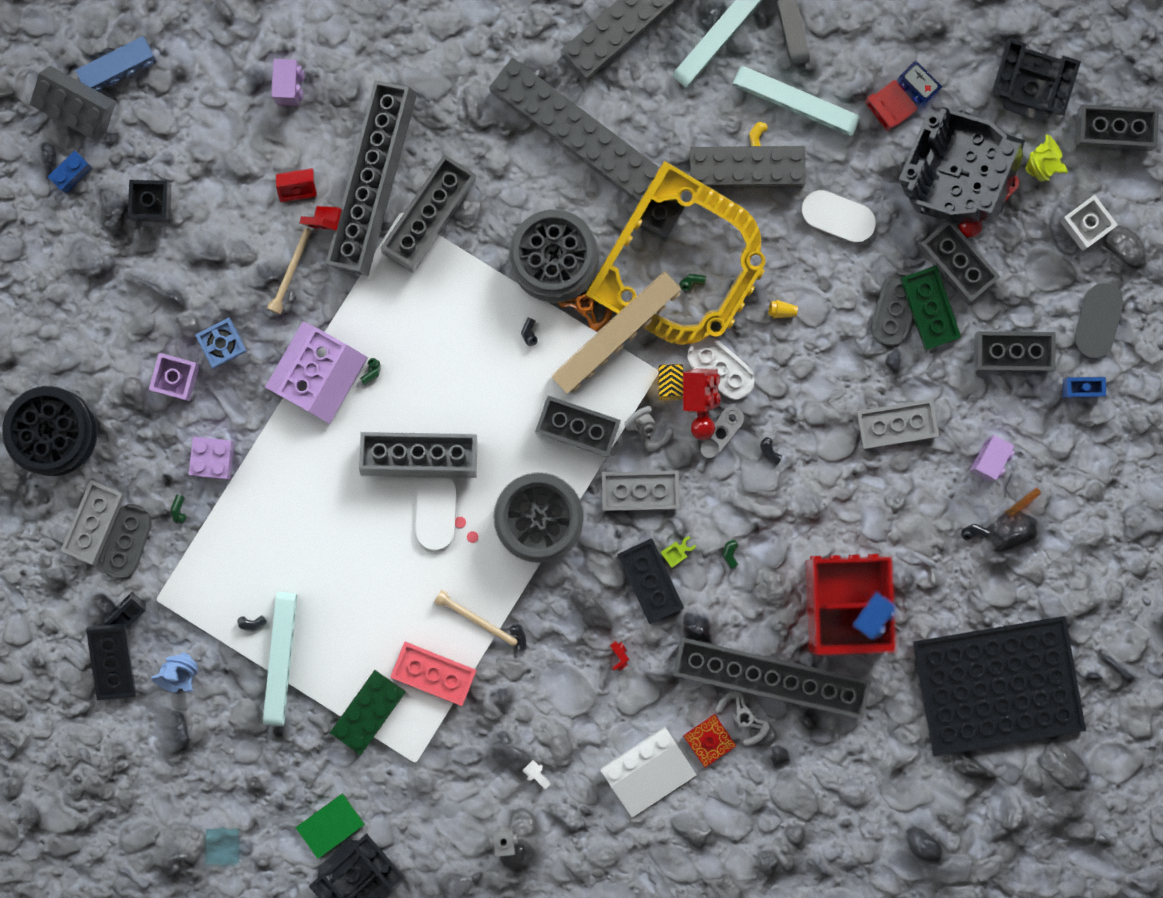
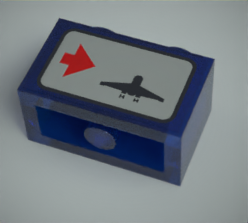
M916 60L897 79L902 89L908 91L918 105L925 106L942 89V86Z

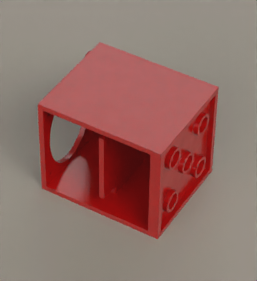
M860 554L848 555V558H841V555H829V559H822L821 556H810V560H805L809 653L820 655L896 652L895 616L891 621L886 620L883 624L885 630L879 638L875 636L872 639L853 625L876 592L894 604L892 556L879 557V554H868V557H860Z

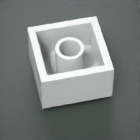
M1095 195L1060 220L1082 251L1118 226Z

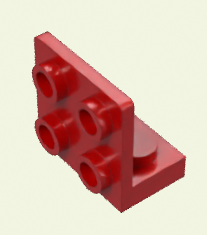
M896 80L890 82L875 95L874 93L870 95L865 101L867 107L887 132L918 109Z

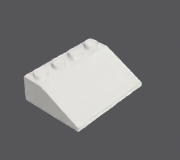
M665 726L600 768L631 817L642 812L696 776V773Z

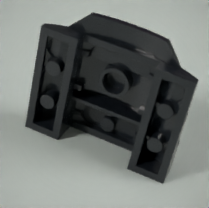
M1008 38L1002 52L991 93L999 96L1005 110L1041 121L1053 114L1064 116L1081 61L1064 55L1060 59L1026 48V43Z
M366 833L359 840H347L328 859L319 865L317 879L308 887L318 898H387L404 881L406 876Z

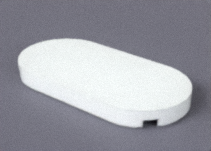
M824 190L814 191L805 198L802 204V215L808 225L852 243L864 241L875 230L876 220L869 208Z
M707 337L690 345L687 353L690 367L692 369H718V374H720L718 392L724 397L739 400L746 397L754 387L753 371L720 341L713 337Z
M425 477L418 487L416 535L419 542L428 549H443L454 538L457 490L450 477Z

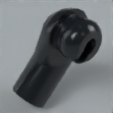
M529 317L526 319L521 335L528 346H533L538 342V338L532 330L536 320Z
M765 437L760 444L763 456L779 464L782 455L774 452L773 440Z
M971 524L961 531V536L966 541L971 540L976 535L987 539L990 530L977 524Z
M263 615L253 621L248 620L245 616H241L238 618L237 623L241 630L254 632L265 625L267 621Z

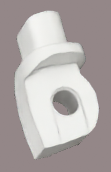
M532 760L522 771L528 776L527 780L535 779L546 789L551 783L541 773L543 766H539Z

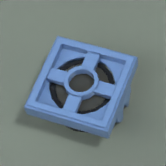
M230 317L195 334L212 369L247 352L243 340Z

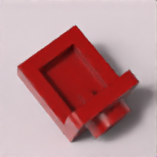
M615 640L610 644V647L621 661L615 664L612 669L614 671L618 669L620 672L628 666L627 661L630 659L625 654L628 650L623 643H617Z

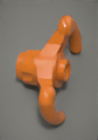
M586 294L558 303L560 307H572L587 319L588 327L594 331L602 329L609 322L613 312L606 307L603 318L596 322L593 312L594 299Z

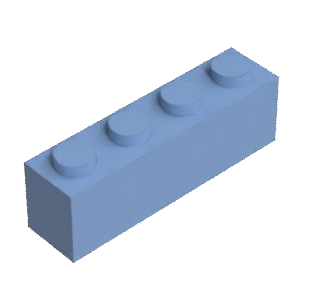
M142 36L75 71L81 83L101 92L103 87L115 85L120 81L119 79L125 76H133L137 73V70L152 66L153 62L157 61L148 41Z

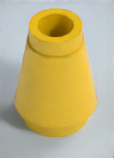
M779 300L770 301L769 316H773V318L797 316L798 306Z

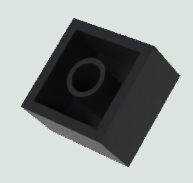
M129 180L128 218L134 222H170L172 185L168 181Z
M651 199L640 218L643 221L639 227L666 242L686 206H682L676 199L665 200L659 203Z

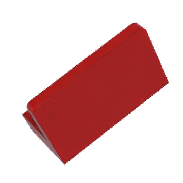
M313 168L276 174V189L279 201L286 202L316 197L317 189Z
M317 206L314 217L301 216L299 224L313 229L337 231L342 208Z

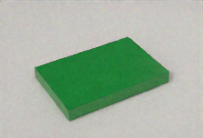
M342 793L295 828L318 859L364 826L365 823L344 793Z

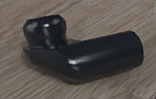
M519 624L511 625L510 634L516 635L517 650H527L526 635L522 626Z

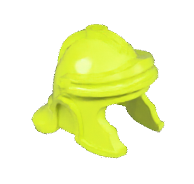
M1046 135L1045 142L1030 152V157L1025 167L1027 173L1031 177L1035 176L1036 179L1042 182L1049 181L1050 176L1055 173H1068L1067 167L1060 161L1063 155L1059 146L1050 135Z

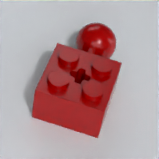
M696 368L683 372V411H697V418L691 424V433L698 440H708L715 432V424L709 418L708 411L717 408L721 400L720 393H718V385L720 384L718 369Z

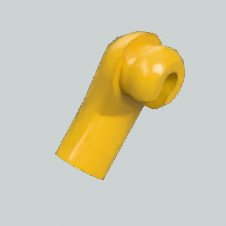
M758 122L753 126L749 133L751 146H761L759 137L767 131L766 123Z

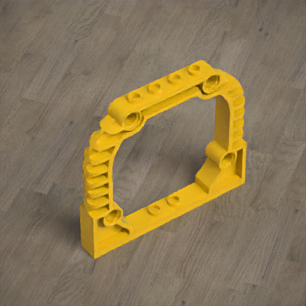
M663 161L589 286L586 295L618 314L636 297V292L631 286L623 285L619 269L613 263L623 246L627 247L633 237L630 234L633 229L637 230L643 220L640 218L651 199L658 203L677 199L682 206H691L695 202L734 225L740 231L745 241V247L740 254L742 270L718 310H711L705 313L699 323L695 325H681L655 313L650 317L652 321L644 327V329L667 342L681 345L692 344L704 340L709 335L714 337L720 336L725 332L726 328L730 329L735 321L733 319L736 312H741L745 305L743 300L746 295L750 296L755 288L753 286L755 280H760L765 270L763 267L766 259L761 253L762 243L759 227L747 210L675 166ZM684 191L691 193V199L687 202L681 200V194ZM754 255L760 256V263L757 265L750 263V259ZM625 291L632 293V298L628 301L623 300L621 297ZM714 321L721 323V327L717 331H713L710 328Z

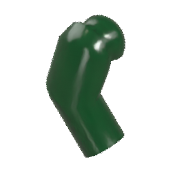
M688 274L680 281L679 286L685 292L695 284L705 285L706 276Z
M376 358L368 360V373L360 378L365 386L380 375L381 365Z
M181 495L175 496L171 506V513L175 523L183 524L186 521V515L181 513V507L185 497Z
M736 540L727 541L722 552V556L730 569L739 565L734 558L735 549L738 548Z

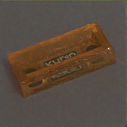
M1038 487L1033 488L1008 507L1004 513L1009 517L1015 515L1038 497L1041 491Z

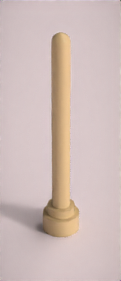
M310 228L304 229L275 299H272L271 302L269 301L266 308L276 314L281 315L284 308L282 307V300L310 237Z
M441 589L434 601L435 604L444 607L445 605L512 646L517 644V640L454 602L450 599L448 593Z

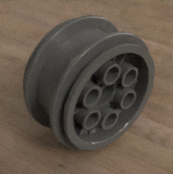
M550 209L529 216L515 230L509 246V260L516 281L527 294L540 301L560 303L572 300L581 295L591 285L597 274L599 254L595 236L586 222L568 211ZM556 230L559 232V235L555 238L550 237L551 231ZM545 231L547 237L544 238L540 233ZM565 231L570 232L569 235L563 238ZM536 239L542 240L540 246H533L532 242ZM570 240L576 243L572 248L565 246ZM526 250L534 251L530 255H525ZM584 252V258L573 255V253ZM557 253L558 259L554 258L553 260H551L550 255H555ZM539 258L541 262L539 265H532V259ZM572 259L575 261L571 267L564 265L567 260ZM542 269L543 275L539 281L534 277ZM549 269H557V273L555 275L551 276L547 274V271ZM564 270L571 278L563 282L561 275Z
M529 473L511 481L499 495L494 509V526L499 540L513 555L529 562H549L562 557L576 544L583 528V508L577 493L566 481L548 473ZM532 488L534 500L530 501L524 491ZM554 492H556L561 497L552 504L549 501ZM539 494L547 496L548 500L543 505L537 503L536 498ZM522 501H527L530 505L526 512L519 510V504ZM554 506H560L563 509L560 516L552 514ZM535 509H537L540 515L544 514V518H542L543 526L533 519L536 517ZM509 510L521 513L520 518H508ZM570 518L569 526L558 523V519ZM519 520H524L527 523V527L523 531H519L516 528V523ZM552 525H557L560 528V532L556 536L549 533V528ZM527 532L529 535L525 543H520L517 539ZM534 532H539L542 535V540L538 543H534L531 540V535ZM549 535L554 545L546 547L544 536Z

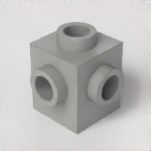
M508 826L497 827V831H494L493 836H490V846L495 850V857L515 855V846L518 845L517 834H513V829H509ZM501 839H506L507 843H502Z

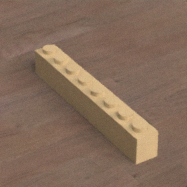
M666 271L662 272L552 374V378L567 394L570 391L574 393L581 386L580 382L584 378L588 380L595 373L594 369L598 365L602 367L608 362V356L612 352L616 354L623 348L622 343L626 339L629 341L638 334L636 332L641 326L643 328L652 321L650 317L655 313L660 314L666 308L665 304L669 300L674 301L680 295V286Z

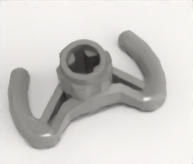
M647 406L634 412L624 425L628 431L636 430L644 439L645 449L653 452L670 440L673 430L668 429L664 436L654 443L653 434L657 429V425L651 415H649L652 412V408Z
M730 691L718 702L716 712L721 713L728 701L733 698L736 699L735 723L741 728L750 726L760 728V732L757 735L743 740L744 746L754 745L767 735L770 730L769 723L765 720L757 719L745 705L744 693L742 691Z

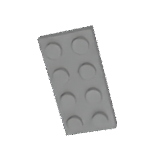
M933 399L856 412L863 449L939 437Z
M679 470L602 472L603 511L680 509Z
M90 480L60 551L96 566L126 494Z

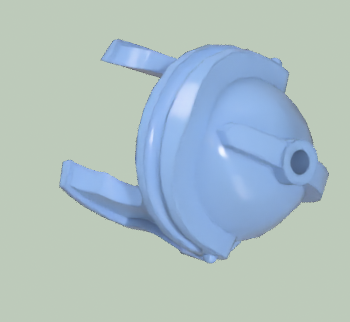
M182 652L179 655L167 657V662L163 663L159 674L151 677L155 684L169 692L176 693L179 689H183V691L190 693L193 691L191 680L198 673V665L190 655Z

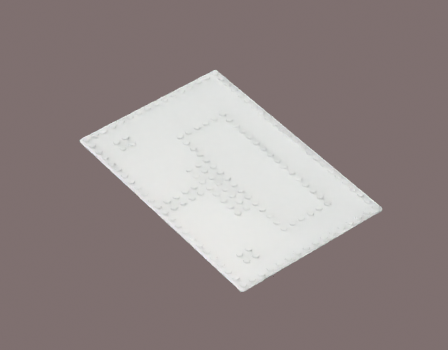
M400 213L375 251L369 276L360 275L325 333L368 357L330 424L285 398L281 400L159 593L157 601L268 670L277 591L297 593L289 684L334 713L342 716L374 669H376L404 689L406 693L374 738L412 762H417L447 715L453 702L390 678L404 642L406 641L475 669L495 635L445 605L444 607L435 604L434 601L441 589L448 593L451 600L500 629L540 563L529 562L513 555L499 540L494 526V509L499 495L516 478L529 473L541 472L555 475L566 481L575 490L579 499H581L606 459L604 456L535 433L547 396L621 420L613 443L614 446L625 428L626 420L636 411L657 377L658 370L622 348L616 354L612 352L608 356V362L602 367L598 365L594 369L595 373L588 380L584 378L580 382L581 386L574 393L570 391L567 394L552 378V374L597 332L549 302L533 298L518 283L440 235L414 273L405 269L381 253L382 244L404 214ZM527 317L536 320L532 330L538 338V342L533 346H528L521 335ZM320 348L317 352L319 358H323L327 354L325 348ZM376 358L381 365L380 375L365 386L360 378L368 373V360ZM306 381L299 383V391L307 389ZM361 432L477 434V478H451L457 490L455 519L457 517L465 518L466 525L463 528L455 526L454 538L449 545L440 550H432L424 547L417 538L418 487L425 477L361 476L359 471ZM532 488L525 490L524 492L530 501L534 500ZM554 492L549 502L554 504L561 496ZM539 494L536 498L537 503L541 505L545 504L548 500L545 494ZM522 501L519 504V510L522 512H526L530 507L527 501ZM560 506L552 508L554 516H560L563 512ZM535 509L536 517L533 519L543 526L542 518H544V514L540 515L537 509ZM509 510L508 518H520L521 513ZM558 519V523L565 525L568 519ZM519 520L516 523V528L519 531H523L527 527V523L524 520ZM550 526L549 533L553 536L558 535L560 532L559 526ZM471 531L478 534V540L475 543L467 540V534ZM525 532L517 540L524 544L529 534ZM534 532L531 535V540L534 543L540 542L542 540L541 533ZM549 535L544 536L546 547L552 546L553 542ZM263 615L267 621L265 625L254 632L241 630L237 623L238 618L241 616H245L248 620L253 621Z

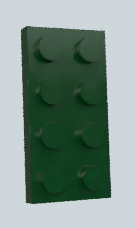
M937 265L901 277L900 281L924 350L961 338Z
M374 669L332 728L330 734L359 755H362L406 691Z

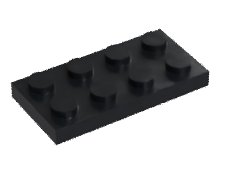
M652 538L617 554L649 624L684 609Z
M126 624L87 627L86 634L96 699L107 700L136 697Z

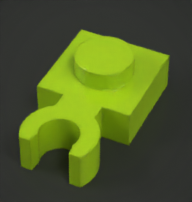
M690 536L685 537L680 546L676 541L660 552L671 568L687 557L684 553L685 551H692L696 548V545L692 547L686 546V541L690 539Z

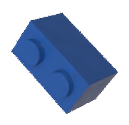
M74 150L48 178L63 193L67 194L93 167Z
M1067 377L1062 379L1063 399L1106 397V377Z
M876 592L853 625L872 639L875 636L879 638L885 630L883 624L886 620L891 621L897 613L894 610L896 606Z

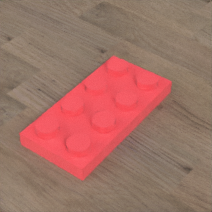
M405 641L390 678L463 706L477 670Z

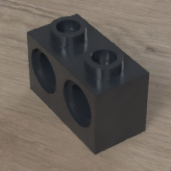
M132 591L104 618V625L126 624L128 628L146 611V604Z

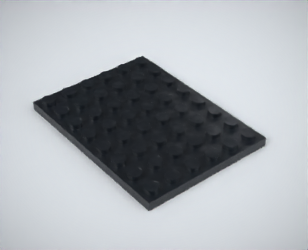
M1066 616L912 641L933 757L1086 731Z

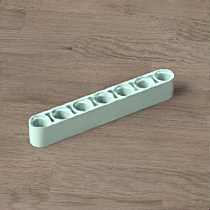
M735 0L679 65L672 77L688 88L763 0Z
M744 66L739 67L733 81V85L738 89L849 136H853L860 117L855 113Z
M277 591L263 716L264 725L284 726L297 593Z

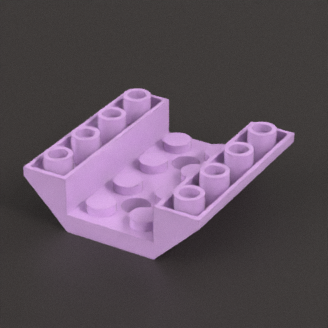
M303 321L265 388L330 424L368 357ZM320 348H325L327 351L326 356L323 358H319L317 355ZM302 381L307 382V389L305 391H299L298 385Z

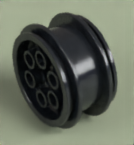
M40 386L25 391L11 403L4 416L2 437L9 456L23 469L45 476H62L79 469L90 458L97 443L98 426L92 409L80 396L59 387ZM40 404L42 405L41 413L36 407ZM65 405L70 408L68 412L60 416ZM50 406L54 407V414L52 416L47 415V409ZM31 413L36 415L33 423H30L28 420ZM68 419L69 426L63 429L61 426L62 421ZM24 423L30 425L29 429H23ZM49 427L54 429L52 436L47 434L50 431ZM31 432L32 439L31 441L26 442L25 435L26 433ZM68 432H78L77 440L67 437ZM60 438L65 439V445L62 448L58 446ZM45 444L47 446V451L45 454L42 455L39 451V448L41 445ZM34 445V450L30 454L28 449ZM53 449L57 450L61 459H54Z

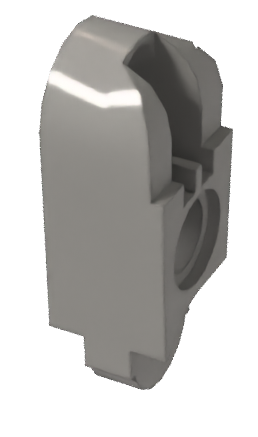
M728 407L721 413L715 423V432L718 429H722L725 431L726 436L724 439H718L714 432L711 438L702 442L700 445L701 454L705 458L716 457L740 428L744 421V415L739 408ZM730 415L736 416V420L734 422H731L729 420Z

